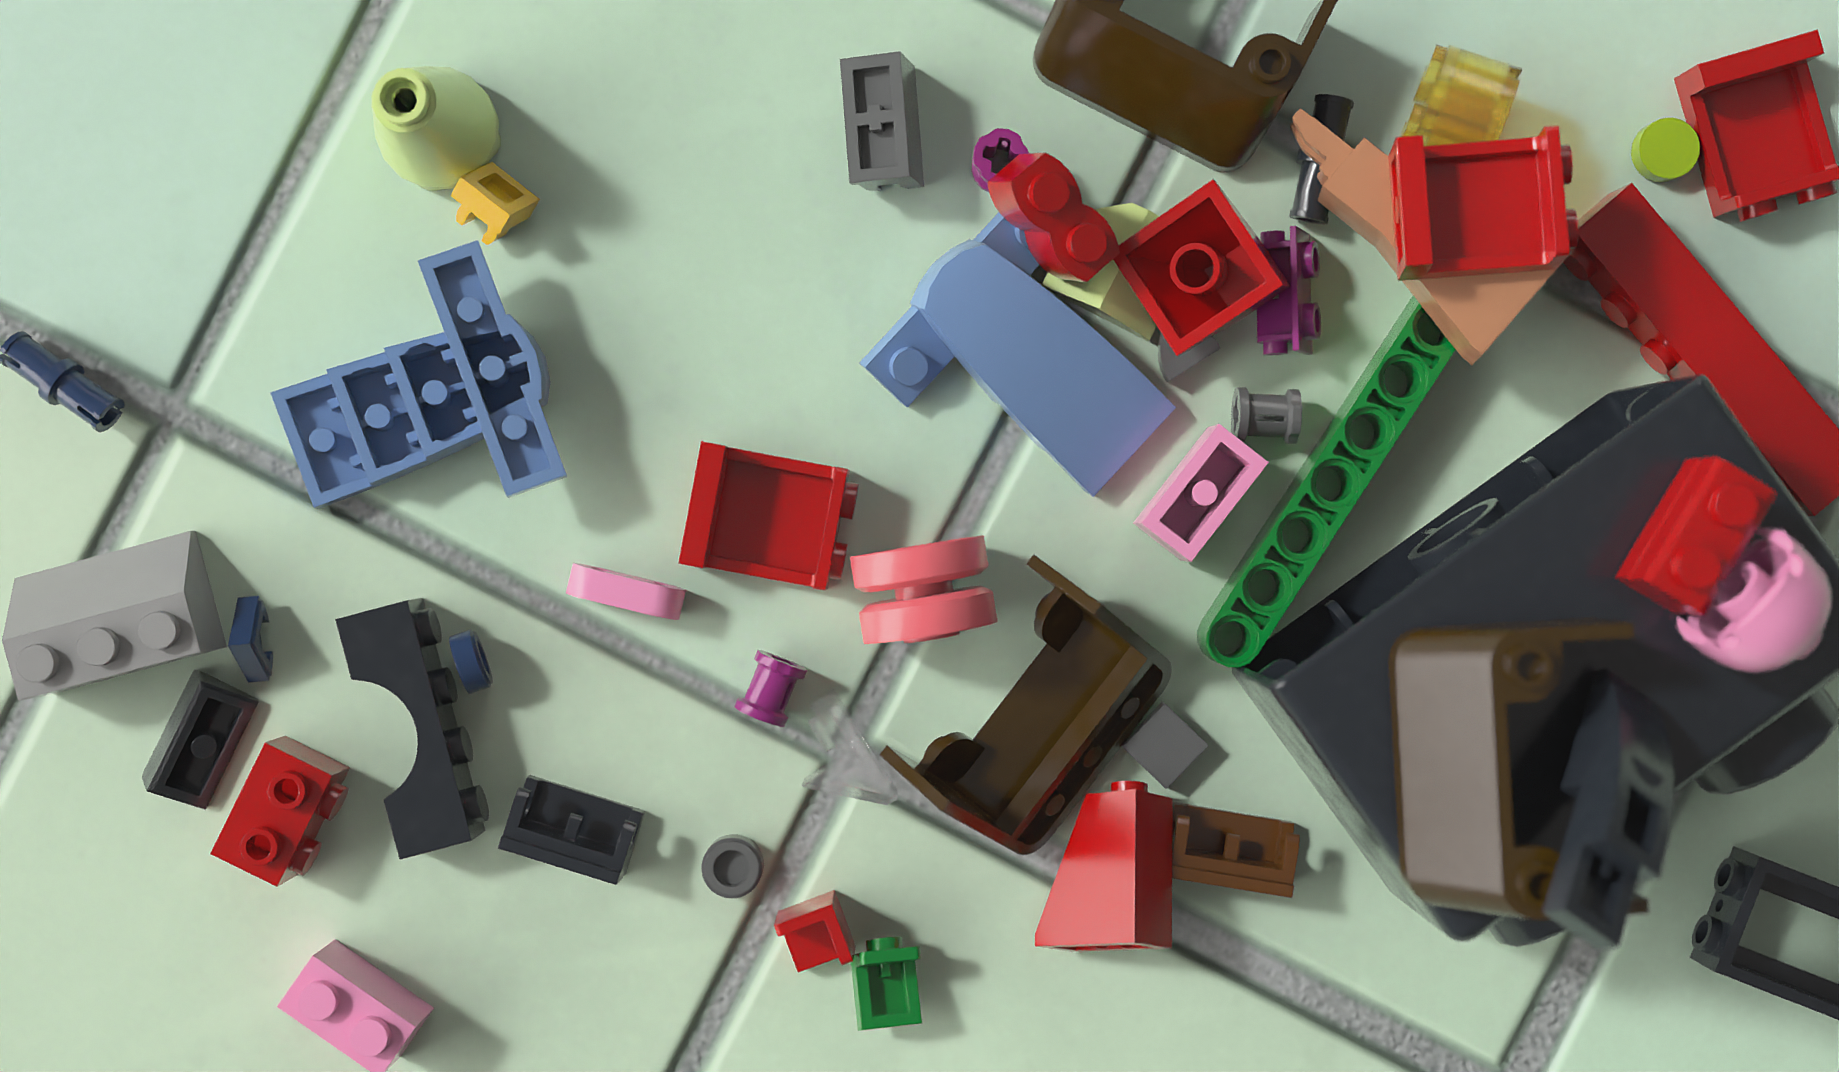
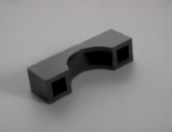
M417 598L335 619L351 679L374 683L392 692L406 706L416 727L418 744L414 765L401 786L384 799L399 860L472 841L486 831L483 822L489 819V809L482 787L480 785L473 786L468 762L473 760L472 743L464 726H457L452 703L457 702V687L451 670L448 667L442 668L436 644L441 643L442 633L433 608L426 609L424 598Z

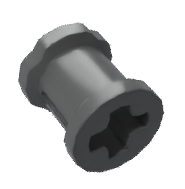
M1246 387L1235 388L1231 408V433L1242 442H1245L1247 436L1283 437L1285 444H1296L1298 442L1302 424V403L1299 389H1288L1285 395L1249 394Z

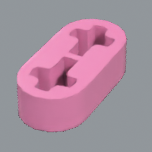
M573 563L566 594L673 620H679L686 589L580 563Z

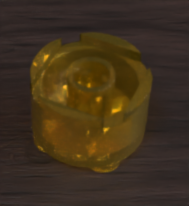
M1436 44L1413 98V101L1418 103H1414L1400 136L1423 135L1424 146L1499 140L1520 80L1517 78L1521 74L1522 68L1452 45H1448L1446 48Z

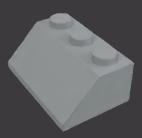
M196 531L176 534L15 578L2 637L18 701L63 692L227 647Z

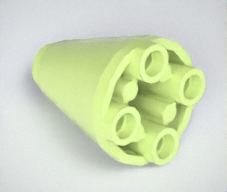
M422 66L398 68L387 72L377 81L372 92L375 137L384 160L403 179L428 191L451 189L456 186L461 176L488 164L491 158L498 153L501 146V136L498 131L499 118L491 97L471 76L451 67Z

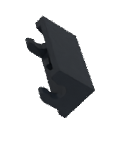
M529 775L526 778L524 787H519L498 849L617 885L627 872L645 810Z

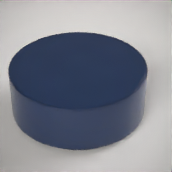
M470 629L450 636L449 643L452 656L467 693L472 694L490 688L493 683L492 674L477 633Z

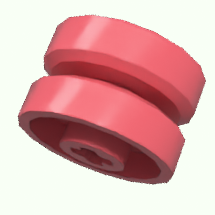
M984 535L850 557L856 589L865 593L894 589L896 597L867 604L859 612L864 644L902 640L904 643L929 641L959 635V631L998 622L992 590L984 586L953 589L952 584L954 579L981 574L989 566Z

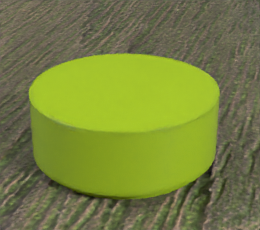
M1671 117L1656 120L1642 128L1635 136L1631 147V158L1636 170L1643 177L1654 182H1668L1685 175L1694 167L1700 153V143L1694 129L1685 121Z

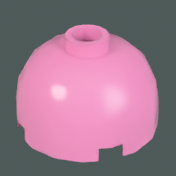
M1772 528L1756 531L1764 540L1756 541L1744 548L1726 580L1718 581L1717 587L1719 591L1704 616L1689 614L1688 623L1678 616L1677 627L1686 641L1705 656L1721 665L1736 670L1753 673L1767 671L1805 657L1818 645L1829 616L1831 589L1826 574L1804 547L1784 531Z

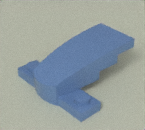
M998 212L973 240L968 239L951 248L931 265L916 288L910 302V309L859 364L901 404L908 408L955 357L989 398L999 404L1039 448L1044 450L1086 493L1094 497L1176 407L1104 337L1061 300L1030 277L1039 264L1028 248L1025 232L1010 224Z
M478 240L417 260L442 324L443 333L385 347V352L326 369L328 374L270 392L314 508L320 509L393 481L483 439L487 443L508 498L568 477L541 408L548 404L550 376L546 357L535 338L510 314L506 315Z

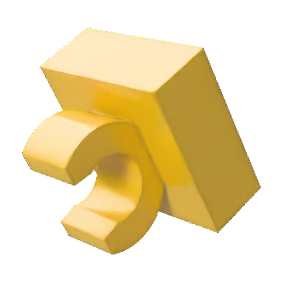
M493 162L461 176L451 194V197L462 204L456 215V221L459 224L464 225L478 217L488 225L487 231L481 240L486 245L502 238L510 228L530 218L540 200Z

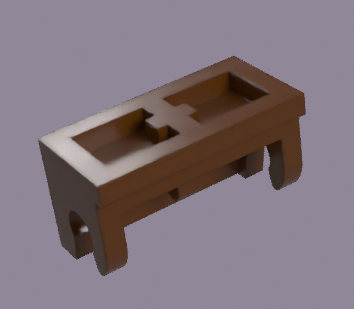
M1173 802L1172 879L1292 898L1300 836L1299 834H1293L1294 823L1292 821Z

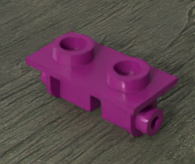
M1290 226L1289 241H1285V231L1261 232L1260 241L1290 284V287L1281 292L1279 298L1271 299L1256 309L1257 343L1263 344V355L1288 354V343H1293V351L1305 355H1313L1312 340L1319 339L1321 335L1320 308L1317 302L1311 303V278H1318L1320 271V256L1317 242L1310 241V234L1297 226Z

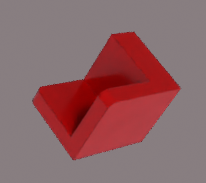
M835 890L778 911L774 928L778 937L784 935L798 973L839 958L842 966L854 962L856 945Z

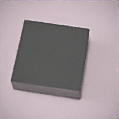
M1161 702L1129 735L1122 747L1167 789L1208 745L1164 702Z

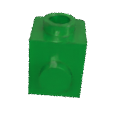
M902 936L866 940L867 952L855 954L854 962H851L858 1031L922 1024L915 963L916 960L921 959L920 946L903 948Z

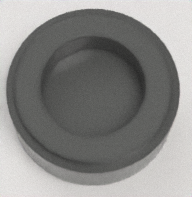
M738 834L725 835L715 840L706 851L701 865L702 876L708 888L715 894L732 899L743 897L749 894L759 883L764 869V859L760 848L748 837Z

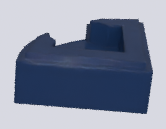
M259 596L237 598L228 647L248 683L269 681L270 676H272L273 651L264 652L260 633L262 623H268L269 618L263 600Z

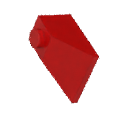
M1214 179L1119 245L1120 253L1113 259L1176 356L1182 355L1237 323L1290 287V284L1256 233Z

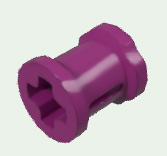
M997 128L992 130L989 134L980 137L974 148L971 172L978 186L988 193L987 182L996 175L991 172L992 163L988 159L994 158L997 150L1008 152V163L1019 154L1029 153L1020 135L1009 129Z
M757 650L754 659L758 665L745 697L737 698L734 707L740 712L762 722L785 727L788 717L784 714V711L797 680L804 679L807 670L805 667L763 650Z

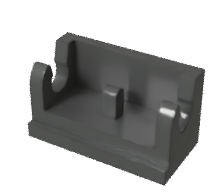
M901 51L840 59L849 183L851 185H860L869 191H881V185L899 184L900 187L907 189L924 187L915 66Z

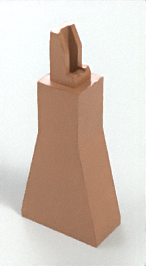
M1300 108L1292 117L1293 123L1290 125V128L1302 151L1320 165V172L1317 174V178L1323 186L1318 201L1371 243L1397 274L1388 156L1365 137L1353 149L1322 123ZM1556 270L1406 280L1402 282L1460 356L1473 365Z

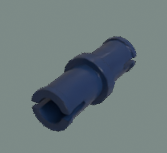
M24 331L11 335L1 346L0 352L3 354L0 355V364L7 368L9 367L39 388V396L49 404L63 405L100 433L111 428L121 417L123 412L120 409L125 407L124 401L117 396H113L86 377L83 366L73 359L59 358L33 340Z

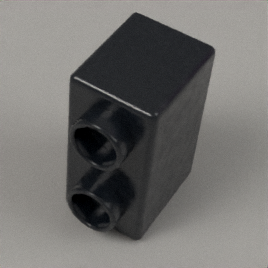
M1697 374L1618 389L1606 394L1271 636L1250 663L1241 667H1232V674L1393 895L1452 940L1467 942L1489 929L1499 943L1520 947L1542 942L1568 929L1553 919L1535 920L1430 905L1411 893L1401 878L1389 679V653L1396 639L1412 628L1589 617L1634 623V638L1562 642L1563 671L1555 689L1544 698L1536 701L1507 703L1514 846L1542 845L1561 854L1576 804V800L1561 790V785L1597 670L1608 668L1657 704L1666 726L1671 747L1674 777L1673 795L1693 780L1710 794H1732L1754 788L1782 775L1803 762L1827 741L1838 726L1839 708L1823 687L1839 675V560L1710 380L1705 375ZM1718 457L1772 488L1777 493V496L1746 547L1756 541L1764 540L1756 532L1757 530L1764 528L1782 530L1804 547L1826 574L1831 589L1829 616L1818 645L1805 657L1794 660L1782 667L1756 673L1736 670L1721 665L1705 656L1682 636L1677 627L1678 616L1688 623V613H1673L1615 578L1686 459Z

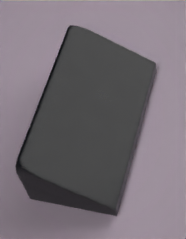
M194 670L142 774L146 791L206 810L259 700L209 674Z

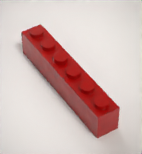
M1630 183L1609 193L1578 219L1577 246L1570 249L1568 257L1563 262L1574 276L1582 281L1588 280L1603 299L1600 303L1606 315L1622 328L1627 327L1642 344L1640 353L1648 365L1660 374H1667L1670 379L1697 374L1705 375L1807 516H1816L1839 496L1838 427L1634 184Z

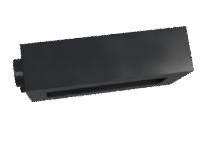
M1733 846L1729 858L1723 860L1716 871L1714 878L1716 892L1707 915H1703L1694 927L1692 934L1693 950L1690 958L1716 973L1839 1020L1838 983L1739 945L1760 889L1839 919V887Z

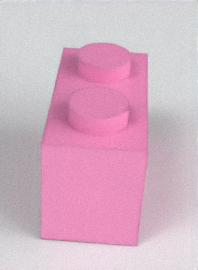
M1220 424L1207 427L1133 524L1179 560L1192 562L1269 462Z
M336 939L311 957L277 1006L370 1072H386L401 1057L434 1009V1007Z

